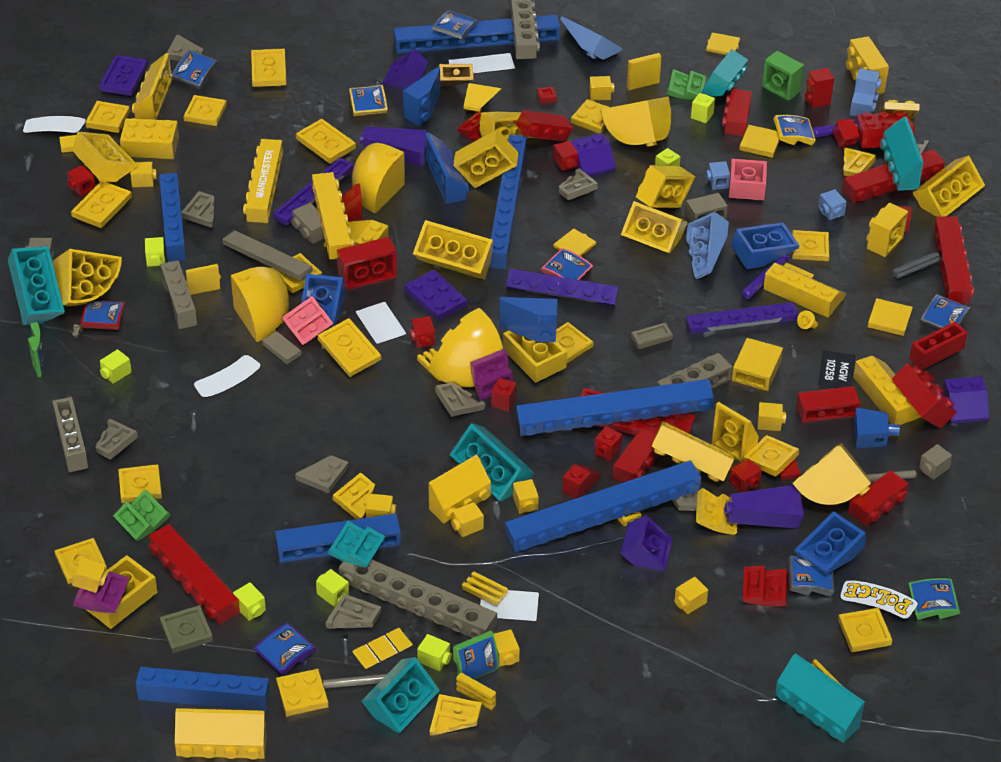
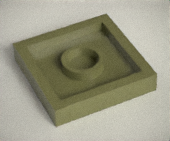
M200 605L160 617V623L172 654L213 641L212 633Z

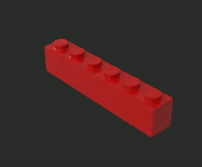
M934 149L920 153L923 159L920 182L931 179L944 168L945 161ZM888 164L845 177L842 192L853 204L897 190L896 184H893L892 173L888 170Z
M936 216L934 235L937 252L941 259L939 263L945 296L947 299L960 304H969L970 298L974 296V286H971L972 276L971 273H968L969 261H966L967 250L963 248L964 236H961L962 225L959 224L958 217Z
M170 524L149 535L150 544L148 548L152 555H157L162 566L171 571L173 578L182 583L184 590L188 594L191 593L198 606H203L210 619H214L220 625L240 613L239 599Z

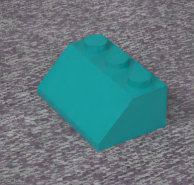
M731 49L712 72L701 93L713 97L721 96L727 90L730 91L746 71L747 67L745 65L748 59Z
M413 657L401 659L362 700V703L373 718L400 733L440 690L417 658Z

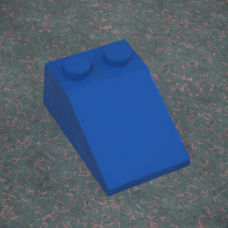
M439 67L403 90L404 118L418 126L430 119L440 97Z
M784 222L736 229L731 244L746 269L763 267L798 249L800 246Z
M306 275L301 304L313 296L333 322V325L328 329L336 325L344 303L347 285L343 277Z
M500 297L499 327L536 342H556L557 299Z
M833 511L794 552L828 574L853 560L865 548L866 533Z

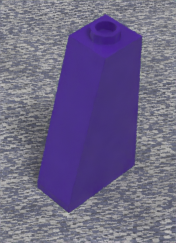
M364 127V134H360V144H363V150L373 143L389 145L404 152V162L424 166L425 133H427V130Z
M794 485L731 494L729 501L724 506V513L727 514L728 523L798 529L804 517L800 492Z

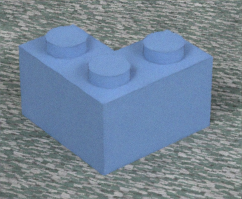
M859 68L855 92L851 102L850 116H856V114L865 112L875 113L879 98V92L876 91L880 89L882 80L879 79L880 72Z

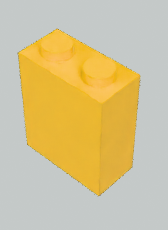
M746 338L733 367L732 381L768 391L781 363L783 348Z

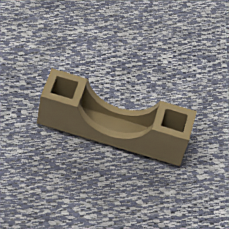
M179 260L160 264L162 281L166 292H169L178 328L196 326V310Z

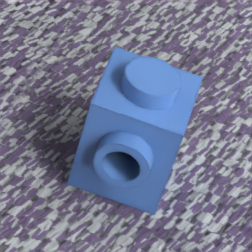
M726 161L709 163L705 176L706 180L710 182L711 189H728L730 172Z
M834 189L820 194L818 208L823 215L832 220L845 215L847 202Z

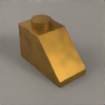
M473 64L438 65L440 68V86H455L474 80Z

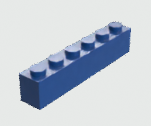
M177 173L160 174L168 262L184 261L186 256Z
M397 514L349 520V522L364 530L368 526L383 534L385 538L379 548L401 545V531ZM348 520L275 531L279 563L330 556L328 554L329 549Z
M140 667L136 681L138 700L267 711L270 696L269 678Z

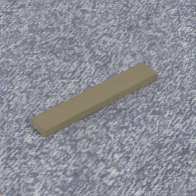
M233 231L222 239L224 245L298 280H302L307 274L313 272L312 266L240 232Z

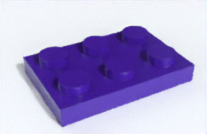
M115 55L99 85L100 91L132 96L148 67V60Z
M435 270L405 284V291L437 321L467 306V299Z

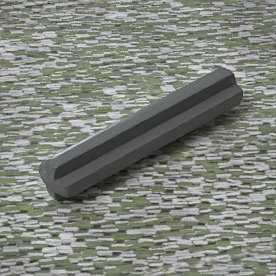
M934 252L893 270L894 277L902 278L938 263L941 260L940 255Z

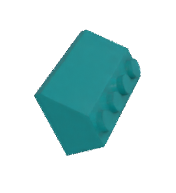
M903 117L884 131L883 139L880 140V147L884 150V159L888 161V170L892 173L893 184H896L898 191L919 189L923 168V159L907 117Z
M49 246L12 249L7 260L23 325H30L34 322L42 324L64 314L65 311Z
M473 423L470 424L450 453V456L459 464L477 455L491 481V494L501 502L513 495V483L529 480L534 474L525 463L485 427Z
M795 653L777 681L775 695L781 701L795 708L798 713L812 720L815 725L829 732L833 738H837L844 743L859 729L865 701Z

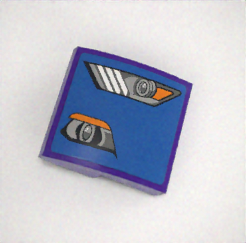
M288 622L270 633L254 648L282 676H285L298 661L302 664L316 650Z

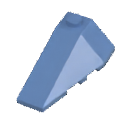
M561 16L560 19L581 48L588 52L587 55L593 59L598 57L604 60L622 51L623 48L605 37Z
M712 212L687 225L686 240L690 245L689 254L693 258L691 263L696 279L711 273L728 235L729 222L716 212Z

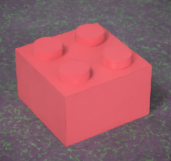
M732 159L729 198L764 200L767 161Z

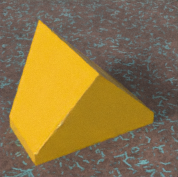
M469 83L464 109L480 112L482 107L502 88Z

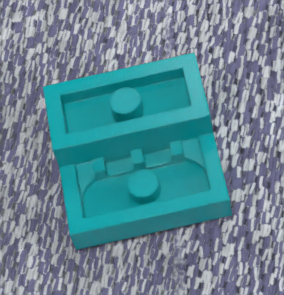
M347 521L329 549L328 554L344 562L367 567L385 536L368 526L364 530Z

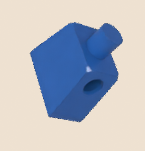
M856 408L854 417L855 448L886 446L888 435L899 436V424H888L887 413Z

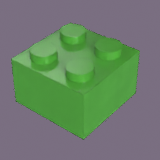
M776 51L765 60L762 87L789 101L801 92L804 64Z

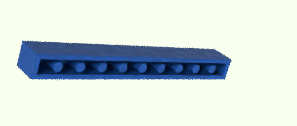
M557 15L536 16L538 41L560 40V25ZM512 18L478 21L477 26L470 29L469 36L463 39L432 30L433 25L394 28V43L397 54L408 53L414 48L421 52L514 44Z
M509 135V143L519 152L517 166L502 174L491 235L493 248L489 268L507 269L526 156V136Z
M705 379L517 405L516 407L520 436L591 427L594 425H609L616 422H629L631 420L649 419L659 416L687 414L695 411H707L713 409L714 397L710 381Z
M690 460L505 522L506 537L514 552L526 550L530 547L583 531L586 528L601 525L604 522L675 500L681 496L693 494L701 489V476Z

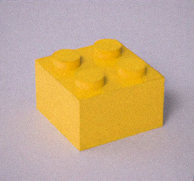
M888 203L885 208H881L875 218L873 217L869 223L870 232L866 239L868 241L867 249L886 257L904 237L908 211L892 203Z

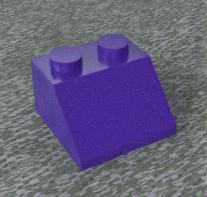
M414 48L392 63L383 84L401 89L408 88L426 72L425 68L428 61Z
M603 133L570 141L578 152L577 169L580 168L590 177L616 170L610 144Z
M982 376L944 380V393L942 394L953 401L955 404L953 407L957 411L950 419L951 423L989 420L987 389Z
M645 515L628 523L620 554L634 566L663 571L666 569L673 539Z

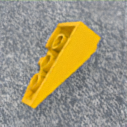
M521 112L481 113L480 132L482 137L496 129L507 140H509V135L524 136L516 125Z

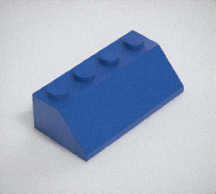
M425 133L426 162L446 204L467 200V192H469L468 183L464 182L463 175L453 166L452 150L448 149L444 141L430 133Z

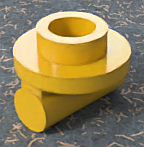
M802 311L797 317V323L802 329H810L811 327L815 329L818 326L814 314L810 311Z

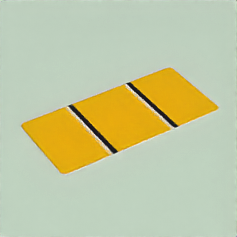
M397 628L352 652L363 667L367 669L412 646V643L402 630Z

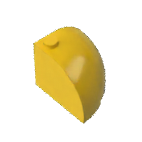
M669 96L601 109L608 131L617 140L625 144L640 145L646 143L647 147L657 145L656 141L665 139L670 131L671 108Z
M382 143L368 145L358 156L352 172V187L360 183L362 206L370 212L377 213L405 185L404 152Z
M69 249L53 260L63 306L86 304L106 293L118 277L122 257Z
M255 267L232 274L231 283L234 309L255 341L259 342L275 333L276 328L284 323L282 317L288 313L289 295L286 284L276 270L268 267Z
M480 308L461 318L460 322L462 323L454 330L450 329L441 340L443 344L439 351L434 352L429 371L445 383L454 382L460 387H475L470 362L503 349L496 327Z
M840 443L822 457L819 463L805 471L793 484L806 498L820 504L833 505L846 502L858 493L862 496L870 489L868 485L871 484V481L844 445Z

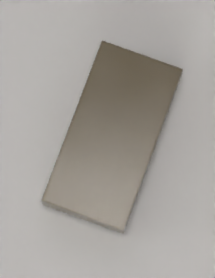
M666 323L631 332V338L638 349L673 340V334Z
M277 331L262 340L263 346L286 364L301 356V350Z

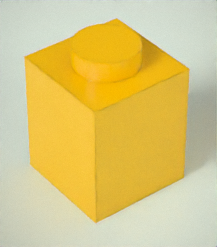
M610 76L590 77L589 93L591 101L611 100V93H614V83H611Z
M135 162L137 166L131 171L132 188L153 187L154 179H157V171L153 169L152 162Z
M759 402L757 430L781 431V425L786 422V412H783V404Z
M533 480L513 483L512 496L518 513L538 510L539 496Z
M368 495L366 518L396 514V504H393V496Z
M473 502L453 510L451 524L455 531H458L462 537L484 529V515Z
M81 557L72 585L96 593L99 585H104L107 574L103 572L106 565Z
M693 577L676 588L674 601L680 609L689 614L707 603L708 589L696 577Z
M512 630L495 633L494 638L498 651L499 667L519 662L520 648Z

